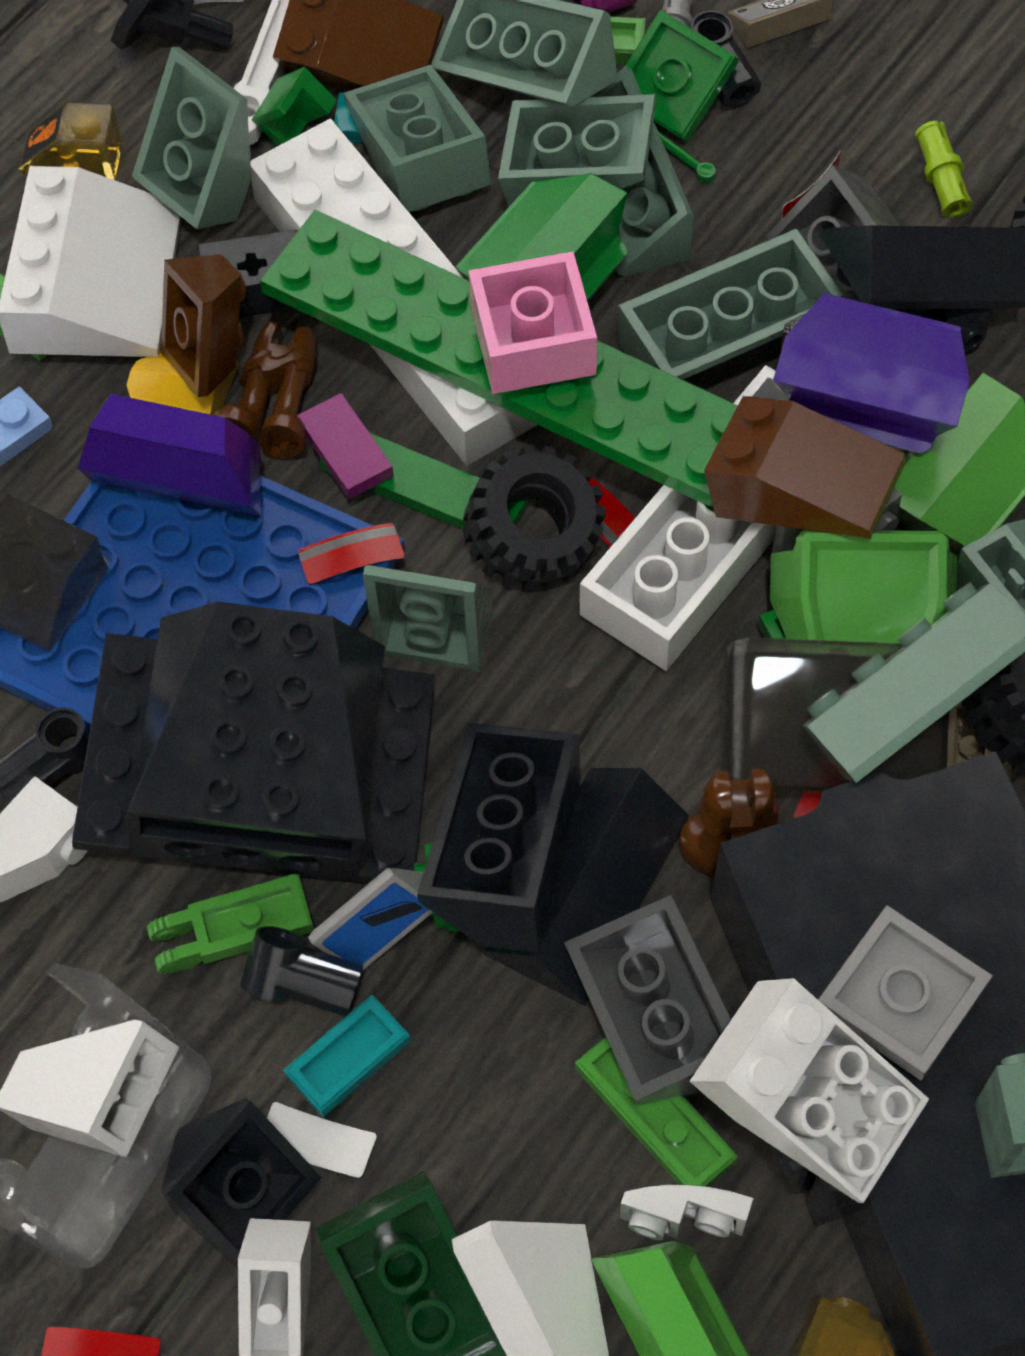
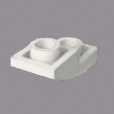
M660 1185L643 1187L624 1192L620 1207V1219L629 1222L628 1228L631 1231L654 1240H662L664 1234L677 1238L684 1216L695 1219L694 1226L705 1233L718 1237H728L730 1232L742 1236L753 1198L732 1191L703 1186Z

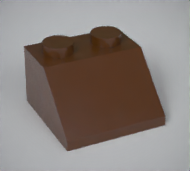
M222 254L164 259L161 354L197 397L208 396L236 368L237 348H241L243 343V332L239 322L240 302H243L245 299V282L242 274Z

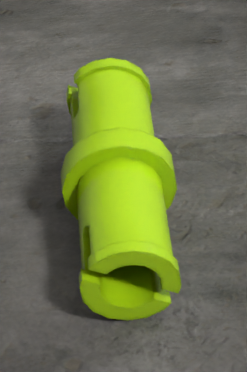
M930 121L920 126L915 132L916 140L920 145L926 162L924 174L928 183L935 187L943 216L946 218L948 216L950 218H957L968 213L973 207V201L968 194L962 177L964 165L960 156L953 152L944 122L941 121L938 124V121Z

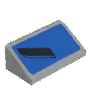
M386 868L314 929L308 937L310 942L327 954L364 965V970L433 913L418 902L417 893L423 875L417 871Z

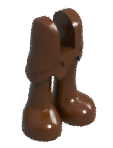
M268 321L260 331L251 355L243 364V372L239 378V383L244 388L239 405H222L213 415L225 417L247 432L257 444L260 437L261 448L267 457L287 459L301 453L307 439L305 425L297 415L303 389L308 387L312 380L317 353V340L314 331L310 327L298 326L295 330L291 346L281 345V325ZM278 392L272 415L265 419L260 433L267 397Z
M755 768L750 770L749 779L730 780L727 771H718L710 778L701 798L700 814L692 815L683 824L679 834L681 856L695 871L714 878L720 843L731 840V833L735 835L734 838L780 823L778 821L779 808L776 803V790L768 773L764 769Z

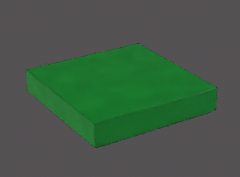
M660 10L625 66L632 69L642 95L655 94L657 101L654 122L688 143L740 60L736 55Z

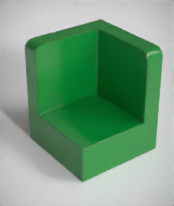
M303 67L275 81L253 116L252 121L279 146L300 135L306 123L328 115L337 99Z

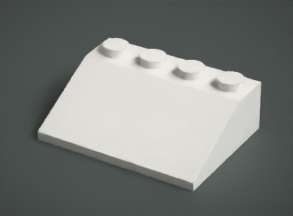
M30 166L0 298V324L9 354L159 357L162 334L164 259L176 258L182 217L154 194L79 167Z

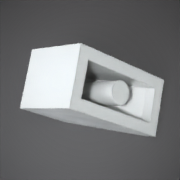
M250 1218L238 1256L239 1356H303L311 1280L310 1221Z

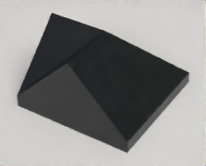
M243 1098L177 1129L161 1192L172 1211L238 1268V1256L250 1218L285 1220L322 1177L250 1100Z

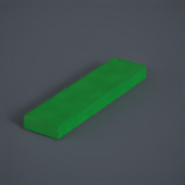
M370 433L393 466L394 476L368 490L464 530L467 524L466 521H463L464 510L479 477ZM320 459L321 471L332 475ZM526 499L515 500L507 504L509 516L516 527L528 507V500Z

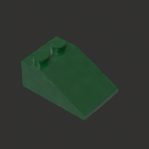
M424 1171L315 1228L319 1243L375 1356L506 1355L453 1251L452 1239L457 1237V1234Z

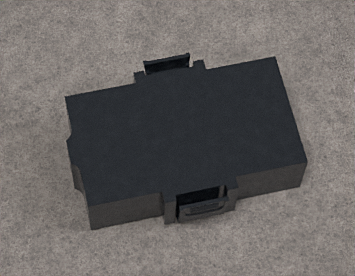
M995 751L910 780L894 779L880 771L863 777L857 783L853 780L823 790L818 806L810 813L720 843L711 894V901L749 993L757 981L794 978L816 999H819L886 905L993 975L981 996L922 1081L875 1050L928 1097L929 1100L864 1203L856 1202L772 1146L776 1159L788 1179L792 1192L794 1194H801L810 1191L806 1203L816 1227L843 1218L899 1356H1025V1174L991 1178L975 1107V1101L996 1066L1001 1065V1060L1011 1055L1025 1053V810Z

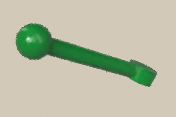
M658 131L664 147L695 170L696 178L699 182L706 184L714 180L716 169L713 164L709 162L700 163Z

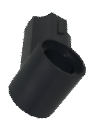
M702 11L692 20L691 29L736 55L740 60L718 94V98L723 106H731L732 109L747 105L750 99L760 92L761 81L732 37L733 24L731 19L720 11Z
M66 707L54 708L45 713L37 724L36 733L0 760V793L8 803L20 793L34 776L50 786L65 774L83 772L90 730L79 713ZM76 735L71 744L65 747H58L64 738Z
M263 926L255 931L240 986L246 993L260 1000L283 1002L292 998L347 1016L364 965L306 947L302 937L287 929Z

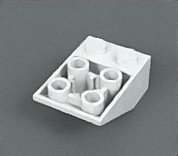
M794 978L757 981L690 1080L696 1088L734 1121L858 1203H864L929 1100L928 1097Z

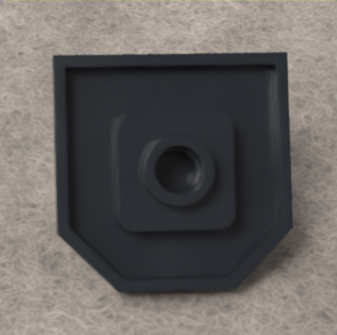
M123 0L127 7L119 17L110 40L122 50L131 46L145 32L180 45L184 36L221 49H227L232 39L233 25L230 22L193 10L194 0Z

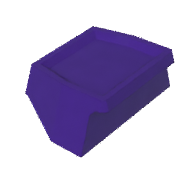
M822 293L815 304L785 336L773 379L776 385L789 398V401H794L883 444L918 453L931 449L936 436L958 426L970 383L961 326L827 293Z
M110 394L89 427L77 468L89 480L261 517L260 446L247 432L225 417Z

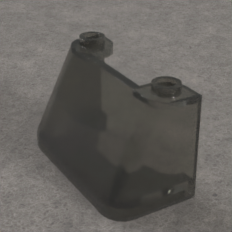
M744 638L729 644L725 653L721 684L720 771H727L730 780L749 779L751 769H764L775 786L776 797L778 790L822 792L823 790L850 782L842 777L802 726L813 718L807 709L832 689H835L838 695L841 696L858 683L852 675L853 672L878 653L886 661L903 647L901 643ZM950 710L866 776L882 771L894 779L910 780L947 768Z

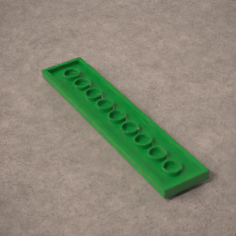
M316 209L260 279L263 294L711 508L713 507L704 469L738 405L598 340L596 375L492 394L471 311L469 281Z

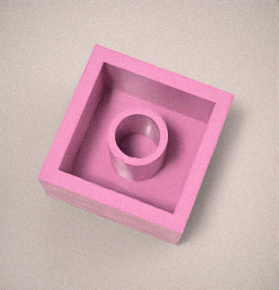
M573 251L469 270L471 311L492 394L596 375L597 335Z

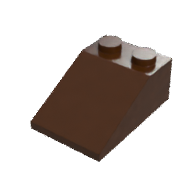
M289 0L273 53V59L286 74L305 67L321 84L351 91L431 65L444 17L441 14L405 0Z
M743 396L704 472L715 515L718 518L871 539L906 463L904 453L794 401Z

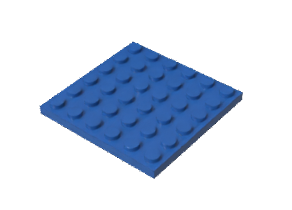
M259 475L261 517L91 481L0 610V688L47 711L61 707L73 709L81 715L90 730L106 633L158 639L161 617L215 602L333 616L356 629L368 610L363 579L365 566L337 574L314 584H308L298 551L324 539L373 525ZM399 537L403 551H405L404 539ZM399 559L370 565L394 569Z

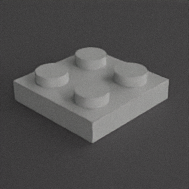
M886 905L818 1000L869 1046L922 1081L981 996L993 975Z

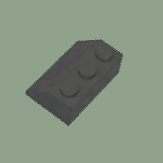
M832 165L766 236L771 240L797 229L845 298L861 302L820 235L825 228L869 225L900 226V224L865 177Z
M672 895L564 942L635 1102L643 1103L701 1092L690 1080L731 1019Z

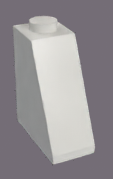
M134 1019L20 1051L0 1090V1111L31 1130L126 1158L179 1047L145 1022Z
M488 1221L452 1239L453 1251L507 1356H609L585 1224Z

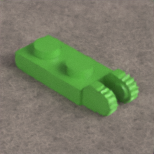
M292 874L189 904V909L154 919V921L147 925L149 939L156 942L169 941L172 938L176 939L186 936L194 929L197 941L162 951L161 954L155 957L157 971L164 974L177 973L180 970L184 971L194 968L202 961L204 964L248 952L250 951L255 931L259 927H280L292 931L299 936L309 934L314 930L298 874Z

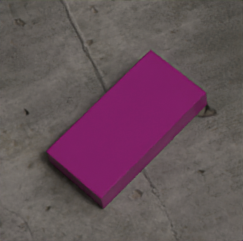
M342 393L297 415L305 425L307 439L348 499L394 476L393 466Z

